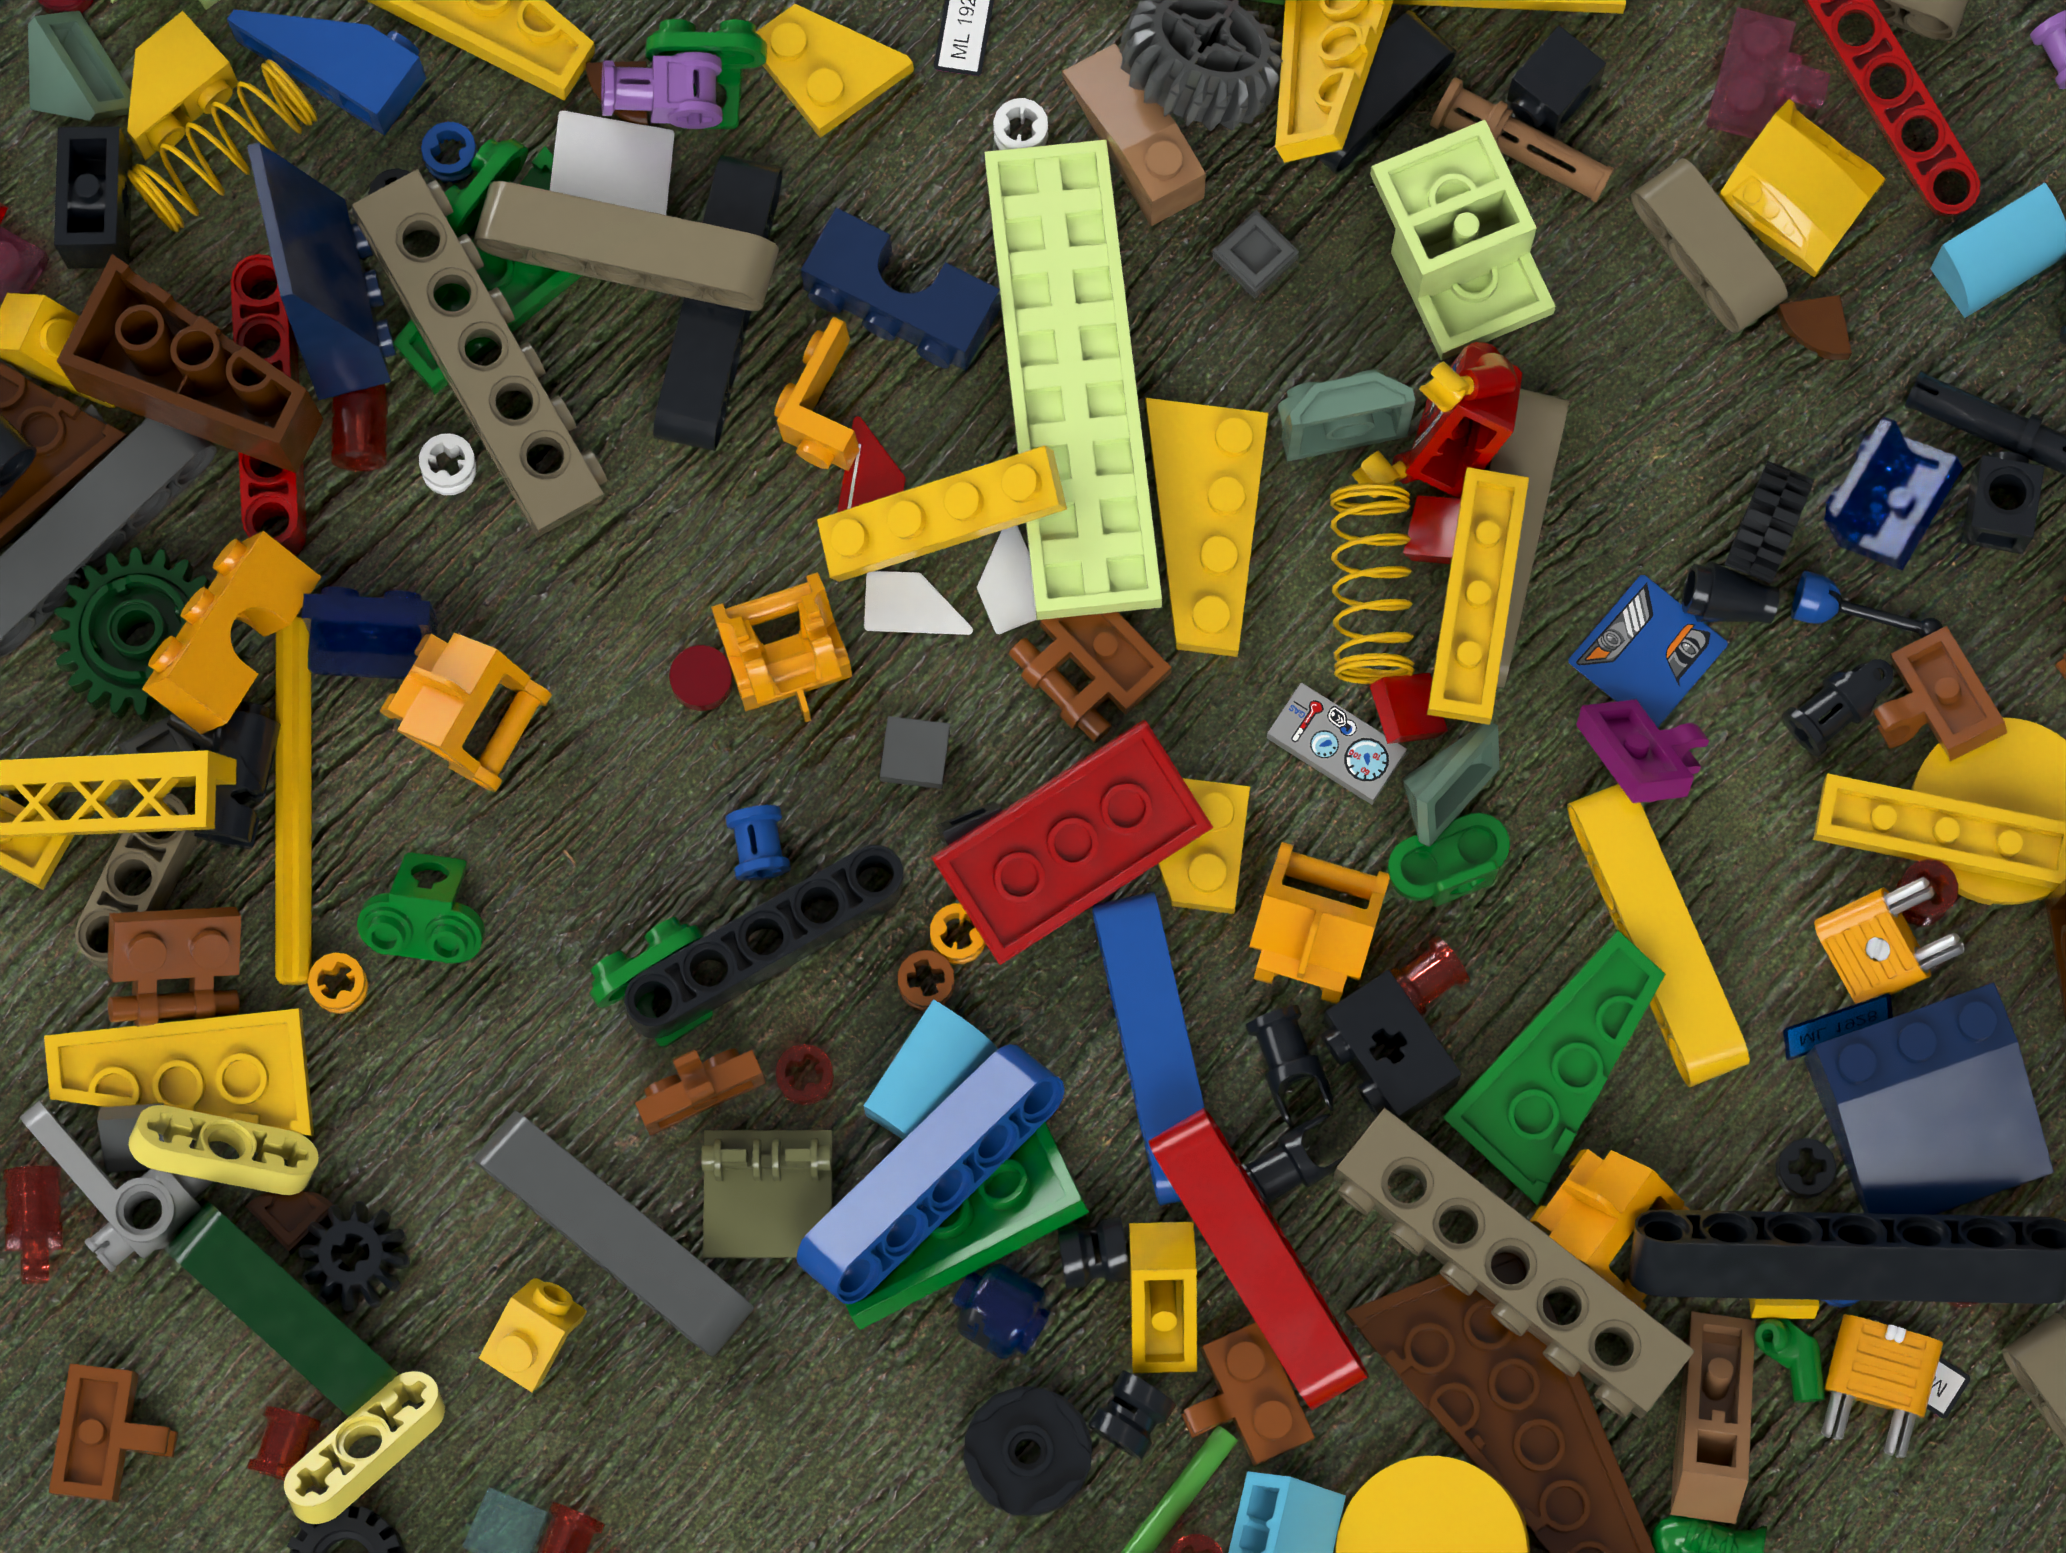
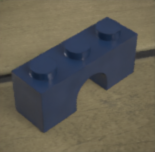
M836 207L801 269L804 290L809 292L808 298L819 307L831 313L839 314L844 309L862 318V325L882 339L894 341L897 336L917 346V353L938 367L949 368L950 364H953L967 371L1001 309L1000 289L945 262L935 281L926 289L916 293L898 292L890 288L881 277L893 255L891 235Z

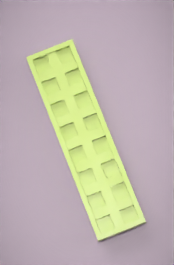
M1107 140L985 152V168L1017 451L1020 454L1042 446H1047L1054 451L1067 510L1026 522L1036 619L1043 620L1161 608L1162 594Z

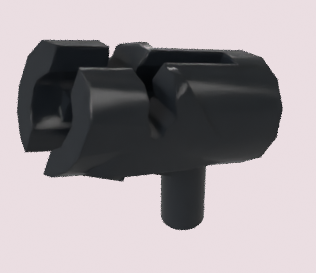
M241 701L227 724L202 735L174 713L171 714L167 726L198 745L200 751L209 750L237 759L236 785H216L215 829L192 830L197 838L229 847L253 848L260 818L257 817V813L253 809L240 804H245L250 800L258 803L266 797L267 785L281 726L277 721L270 719L271 709L268 707Z

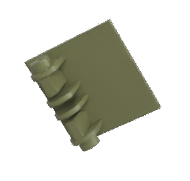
M704 1130V1145H702L701 1154L702 1171H704L703 1258H797V1251L802 1239L832 1210V1130Z

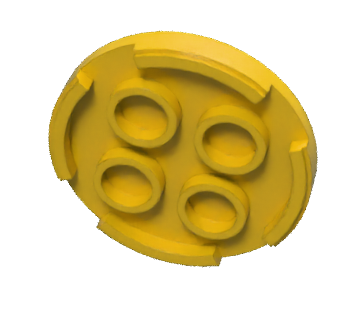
M2003 718L2007 734L1952 761L1949 760L1940 743H1938L1922 763L1911 788L1912 791L2066 822V740L2054 731L2037 723L2016 718ZM1925 863L1934 876L1945 886L1967 899L1982 904L2015 905L2036 900L2041 901L2055 891L2053 888Z
M1420 1456L1405 1459L1386 1467L1370 1478L1358 1490L1341 1520L1337 1534L1336 1553H1530V1546L1524 1515L1516 1500L1497 1479L1479 1467L1458 1459L1443 1456Z

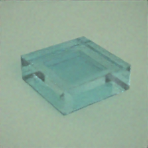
M488 1487L462 1547L473 1553H533L550 1514Z

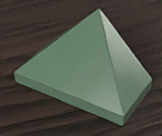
M69 11L34 16L28 23L30 110L88 121L129 115L131 91L81 12Z
M1490 722V725L1481 724L1402 778L1420 843L1430 847L1500 769L1498 725Z

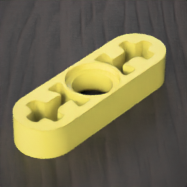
M154 1105L144 1109L137 1119L128 1142L133 1157L150 1169L280 1195H294L303 1191L319 1159L314 1144L300 1133L166 1105ZM159 1134L163 1135L164 1142L159 1140ZM192 1139L196 1141L193 1149L189 1147ZM213 1141L225 1142L235 1148L239 1158L225 1159L219 1157L210 1149L208 1143ZM255 1152H257L258 1155H257L255 1161H253L252 1158H253ZM284 1159L287 1160L288 1166L284 1165Z
M418 1371L397 1375L289 1470L285 1477L284 1490L294 1514L300 1520L310 1524H321L339 1516L440 1425L444 1418L445 1405L434 1379L428 1374ZM408 1400L416 1404L424 1402L417 1410L409 1405L402 1408V1405ZM385 1420L388 1421L391 1428H393L396 1425L397 1430L395 1432H391ZM375 1436L382 1440L379 1449L369 1457L354 1458L348 1455L352 1444L362 1437ZM339 1462L346 1475L342 1474L339 1467L334 1469L332 1465ZM312 1485L320 1489L326 1486L328 1488L321 1495L313 1491L306 1494V1490Z

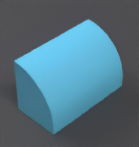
M2043 183L1941 246L1930 269L1964 318L2066 257V220L2047 184Z
M933 999L863 1105L866 1116L904 1140L998 1048L977 1028Z
M1247 1471L1228 1553H1333L1346 1495L1289 1476Z

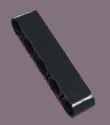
M721 155L715 170L703 223L748 232L769 240L781 191L783 168ZM684 297L655 414L653 430L655 439L716 451L723 431L752 311Z
M883 845L862 847L639 973L630 981L625 990L624 1003L631 1026L638 1034L647 1038L660 1039L669 1036L887 912L898 903L902 895L903 866L900 858L893 850ZM870 867H881L887 870L893 880L885 890L870 892L863 889L858 883L857 878L859 874ZM815 898H826L832 901L838 909L835 917L825 923L809 921L803 915L802 910L805 904ZM771 929L782 937L783 942L774 953L759 955L753 952L747 945L750 936L755 931ZM716 960L727 968L728 973L725 979L718 985L712 987L703 986L692 978L695 967L703 961ZM658 991L668 995L672 1000L669 1011L658 1018H647L641 1015L637 1010V1004L646 993Z

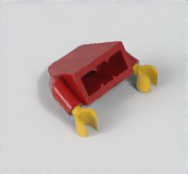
M1485 342L1471 343L1462 350L1451 366L1444 361L1436 365L1431 371V375L1434 378L1419 388L1428 399L1412 450L1395 455L1392 466L1378 450L1361 463V467L1352 473L1353 478L1358 484L1384 483L1394 485L1397 481H1400L1402 484H1408L1421 480L1460 499L1467 467L1483 470L1514 432L1523 373L1517 366L1511 364L1507 358L1500 355L1497 348ZM1369 495V496H1370V497H1373V498H1376V497H1379L1380 495Z

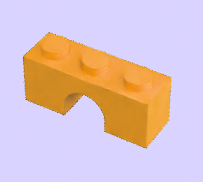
M265 531L242 542L234 539L221 551L213 564V569L218 572L217 576L208 589L202 587L187 602L181 612V617L186 620V623L176 638L169 636L163 641L148 663L154 671L142 690L201 735L227 724L258 676V673L245 664L233 649L231 628L234 620L248 624L263 637L288 627L321 579L318 573Z

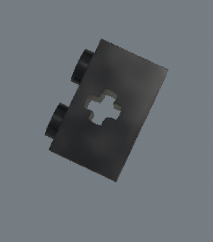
M120 126L58 127L54 246L68 269L105 268L112 254L129 265L132 182L127 176V172L132 170L133 152Z
M1389 969L1325 1011L1322 1023L1327 1030L1321 1034V1038L1339 1065L1343 1066L1350 1062L1360 1076L1363 1083L1357 1086V1090L1375 1117L1386 1108L1398 1119L1404 1121L1458 1084L1462 1073ZM1380 1039L1385 1046H1390L1396 1042L1400 1046L1396 1056L1398 1063L1393 1064L1387 1057L1376 1061L1372 1057L1377 1046L1375 1041Z

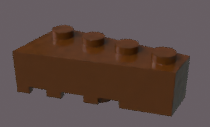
M113 254L57 359V363L79 393L294 473L298 472L324 420L306 388L247 347H241L221 333L220 329L201 315L199 317L176 302L171 294L153 282L150 284L133 272L128 264Z

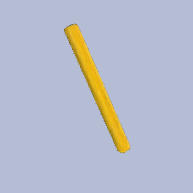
M295 617L290 626L276 632V721L281 726L275 750V977L280 984L291 986L307 984L309 971L312 968L311 625L308 619L304 617Z

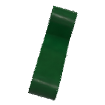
M209 1201L164 1248L176 1262L348 1417L360 1409L399 1374Z

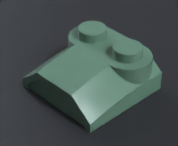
M1379 369L1366 370L1350 377L1326 382L1303 383L1290 388L1287 391L1288 398L1281 401L1277 406L1283 429L1281 439L1286 460L1288 462L1407 437L1416 401L1413 388L1400 383L1395 377L1385 376L1384 372Z

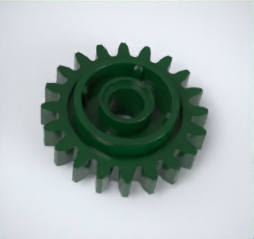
M133 547L129 557V565L123 567L112 553L106 554V565L108 568L106 574L100 575L94 568L88 565L83 568L84 574L90 583L87 589L69 584L66 586L65 589L76 603V606L74 608H55V615L69 628L52 633L51 639L57 647L70 649L61 654L56 659V663L63 672L76 671L68 681V684L76 694L84 692L91 687L87 702L93 709L98 710L111 699L110 708L112 714L116 719L122 720L128 712L129 706L134 704L138 716L143 722H147L152 712V704L158 702L142 690L154 671L148 663L163 641L169 636L176 638L186 623V620L181 617V612L187 602L202 587L208 589L211 583L205 575L190 581L193 567L186 559L178 562L170 570V558L165 550L159 549L153 557L152 563L147 565L139 548ZM140 623L155 625L152 638L144 645L130 646L126 644L127 635L135 625ZM159 703L163 710L170 716L172 712L168 710L166 707H164L161 703Z

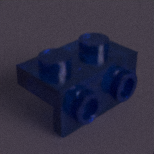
M1883 417L1873 434H1868L1860 443L1856 454V463L1843 485H1838L1830 494L1825 509V522L1839 547L1903 571L1963 467L1957 456L1904 437L1895 420Z
M325 587L322 589L321 594H304L302 619L310 634L308 669L312 674L405 680L418 657L414 651L422 637L426 634H433L437 637L438 620L431 602L422 601V596L414 592L393 590L385 592L384 598L359 597L360 593L351 588Z

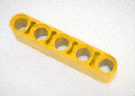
M1616 784L1568 803L1567 810L1571 825L1616 929L1666 974L1649 1005L1685 1084L1688 1087H1692L1749 1064V1053L1741 1030L1641 802L1632 803L1621 786Z

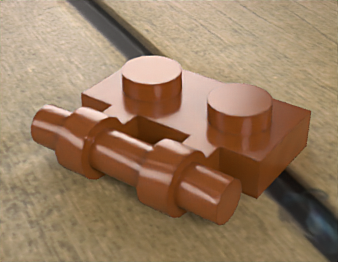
M1118 612L1040 620V627L1049 635L1053 642L1044 651L1040 652L1025 637L1016 643L1008 653L1024 670L1021 677L1034 690L1041 688L1062 709L1059 716L1072 730L1079 727L1094 743L1101 740L1112 728V725L1097 711V708L1108 697L1126 715L1171 674L1172 667ZM1069 658L1092 680L1081 692L1058 671L1060 666Z
M218 907L109 913L107 973L112 982L132 981L131 996L109 997L108 1015L110 1022L134 1021L135 1026L140 1027L158 1024V1019L191 1018V1020L223 1015H237L239 1012L237 990L214 991L213 989L214 976L239 975L241 914L237 908ZM189 978V992L157 994V980Z

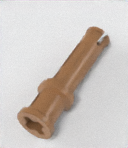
M1457 77L1453 78L1432 117L1430 127L1438 130L1444 126L1456 132L1478 123L1457 111L1459 107L1480 118L1482 121L1486 120L1501 153L1591 198V201L1595 203L1598 201L1614 170L1613 167L1606 166L1564 144L1562 141L1512 117L1513 110L1508 108L1509 104L1503 101L1494 104L1463 88V80ZM1503 131L1517 137L1519 142L1517 143L1503 136ZM1529 144L1575 167L1576 172L1528 148Z

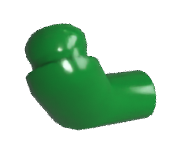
M1768 1318L1762 1320L1754 1331L1755 1344L1759 1350L1790 1370L1793 1403L1825 1400L1818 1341L1789 1319Z

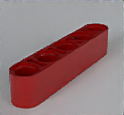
M1802 0L1924 204L1933 213L1943 217H1954L1968 210L1976 202L1980 193V180L1977 171L1873 0ZM1849 14L1865 16L1873 28L1871 40L1861 46L1846 44L1838 33L1839 21ZM1882 66H1891L1897 69L1904 79L1903 92L1893 99H1882L1876 96L1870 86V76L1875 69ZM1912 119H1924L1934 127L1936 141L1930 150L1915 152L1908 149L1901 137L1902 128L1906 122ZM1945 171L1959 173L1965 179L1968 186L1964 201L1956 205H1947L1940 202L1933 190L1937 175Z
M262 254L248 256L236 265L231 276L233 341L241 347H247L251 351L263 340L274 339L279 341L280 347L277 352L264 360L299 383L297 340L280 297L278 283L274 293L266 299L255 300L249 297L251 289L257 283L262 281L277 283L272 257ZM238 452L241 518L246 535L250 538L260 533L263 523L269 518L284 516L289 519V525L284 533L273 539L296 556L305 545L307 535L303 462L297 473L283 469L277 476L264 478L257 475L258 468L263 461Z
M1202 1108L1148 1141L1149 1146L1161 1169L1293 1384L1311 1410L1318 1408L1369 1377L1367 1370L1358 1353L1206 1108Z

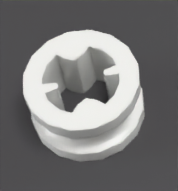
M1026 98L1012 99L1004 103L997 110L993 124L994 140L999 150L1046 145L1048 139L1047 115L1043 108L1035 101ZM1015 118H1020L1021 124H1024L1025 118L1033 121L1031 125L1032 138L1021 141V135L1018 134L1016 140L1009 137L1010 121Z
M439 434L430 438L423 445L419 454V467L426 485L432 491L441 495H456L465 491L473 483L476 476L475 456L470 444L463 437L455 434ZM445 452L451 459L461 455L465 460L457 461L460 471L450 476L446 470H440L437 473L431 470L438 468L436 457Z

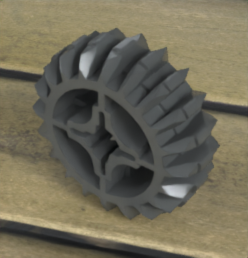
M1240 0L1140 1L1137 8L1132 11L1122 34V44L1119 50L1122 54L1120 68L1127 74H1130V87L1145 91L1144 103H1157L1164 108V117L1174 113L1183 117L1186 126L1190 125L1193 121H1199L1209 131H1212L1218 123L1227 129L1234 130L1239 122L1252 124L1256 116L1264 113L1267 106L1272 104L1280 85L1281 62H1283L1281 59L1282 44L1273 39L1274 27L1259 23L1260 12L1246 11L1240 7Z

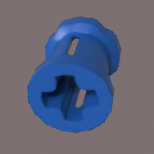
M752 806L733 811L725 816L727 828L734 830L739 858V865L734 868L736 880L757 881L781 876L791 870L789 858L782 856L777 822L782 819L779 806Z

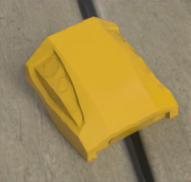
M1788 99L1774 114L1740 160L1720 191L1719 197L1728 209L1750 228L1765 245L1815 278L1864 207L1884 184L1885 178L1871 164L1842 146L1833 137L1807 119L1797 110L1795 103Z

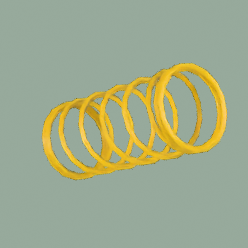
M267 59L266 63H262L261 70L279 106L252 84L244 81L237 83L238 97L255 129L227 105L220 102H213L211 104L213 119L229 149L200 125L191 122L186 124L185 130L188 141L206 173L176 147L167 143L160 145L162 161L181 195L167 181L145 165L136 164L132 167V170H128L127 176L136 190L173 232H179L180 228L183 229L184 222L173 205L145 173L160 183L191 214L199 216V210L177 177L168 160L165 149L170 150L181 158L219 195H225L224 188L199 150L191 133V128L200 132L216 145L244 174L250 175L251 170L227 134L217 113V107L231 115L262 145L276 153V148L249 107L242 87H246L266 102L297 134H302V129L289 109L308 126H312L313 122L318 121L316 111L303 92L273 60Z
M1353 484L1341 487L1330 494V506L1340 512L1331 520L1330 528L1338 536L1349 540L1332 553L1331 560L1340 569L1351 573L1342 577L1332 587V593L1340 601L1351 605V607L1341 611L1333 619V626L1341 634L1354 638L1343 643L1334 652V659L1337 661L1334 664V675L1343 681L1351 683L1372 684L1383 677L1412 676L1415 671L1413 668L1415 663L1412 660L1397 654L1368 653L1340 658L1342 650L1366 641L1375 643H1405L1411 641L1414 637L1411 633L1407 632L1362 635L1343 629L1339 625V619L1354 611L1362 609L1396 611L1409 609L1413 605L1411 601L1406 599H1384L1363 603L1348 599L1338 592V588L1342 583L1361 576L1402 578L1411 574L1412 570L1403 566H1385L1360 570L1348 567L1337 560L1339 552L1357 544L1395 546L1407 544L1411 540L1408 535L1398 533L1377 534L1360 538L1348 535L1337 528V521L1348 514L1361 516L1382 515L1407 511L1410 508V493L1403 487L1393 484ZM1362 495H1384L1400 498L1393 501H1378L1365 504L1341 501V499ZM1362 666H1394L1400 668L1395 670H1379Z

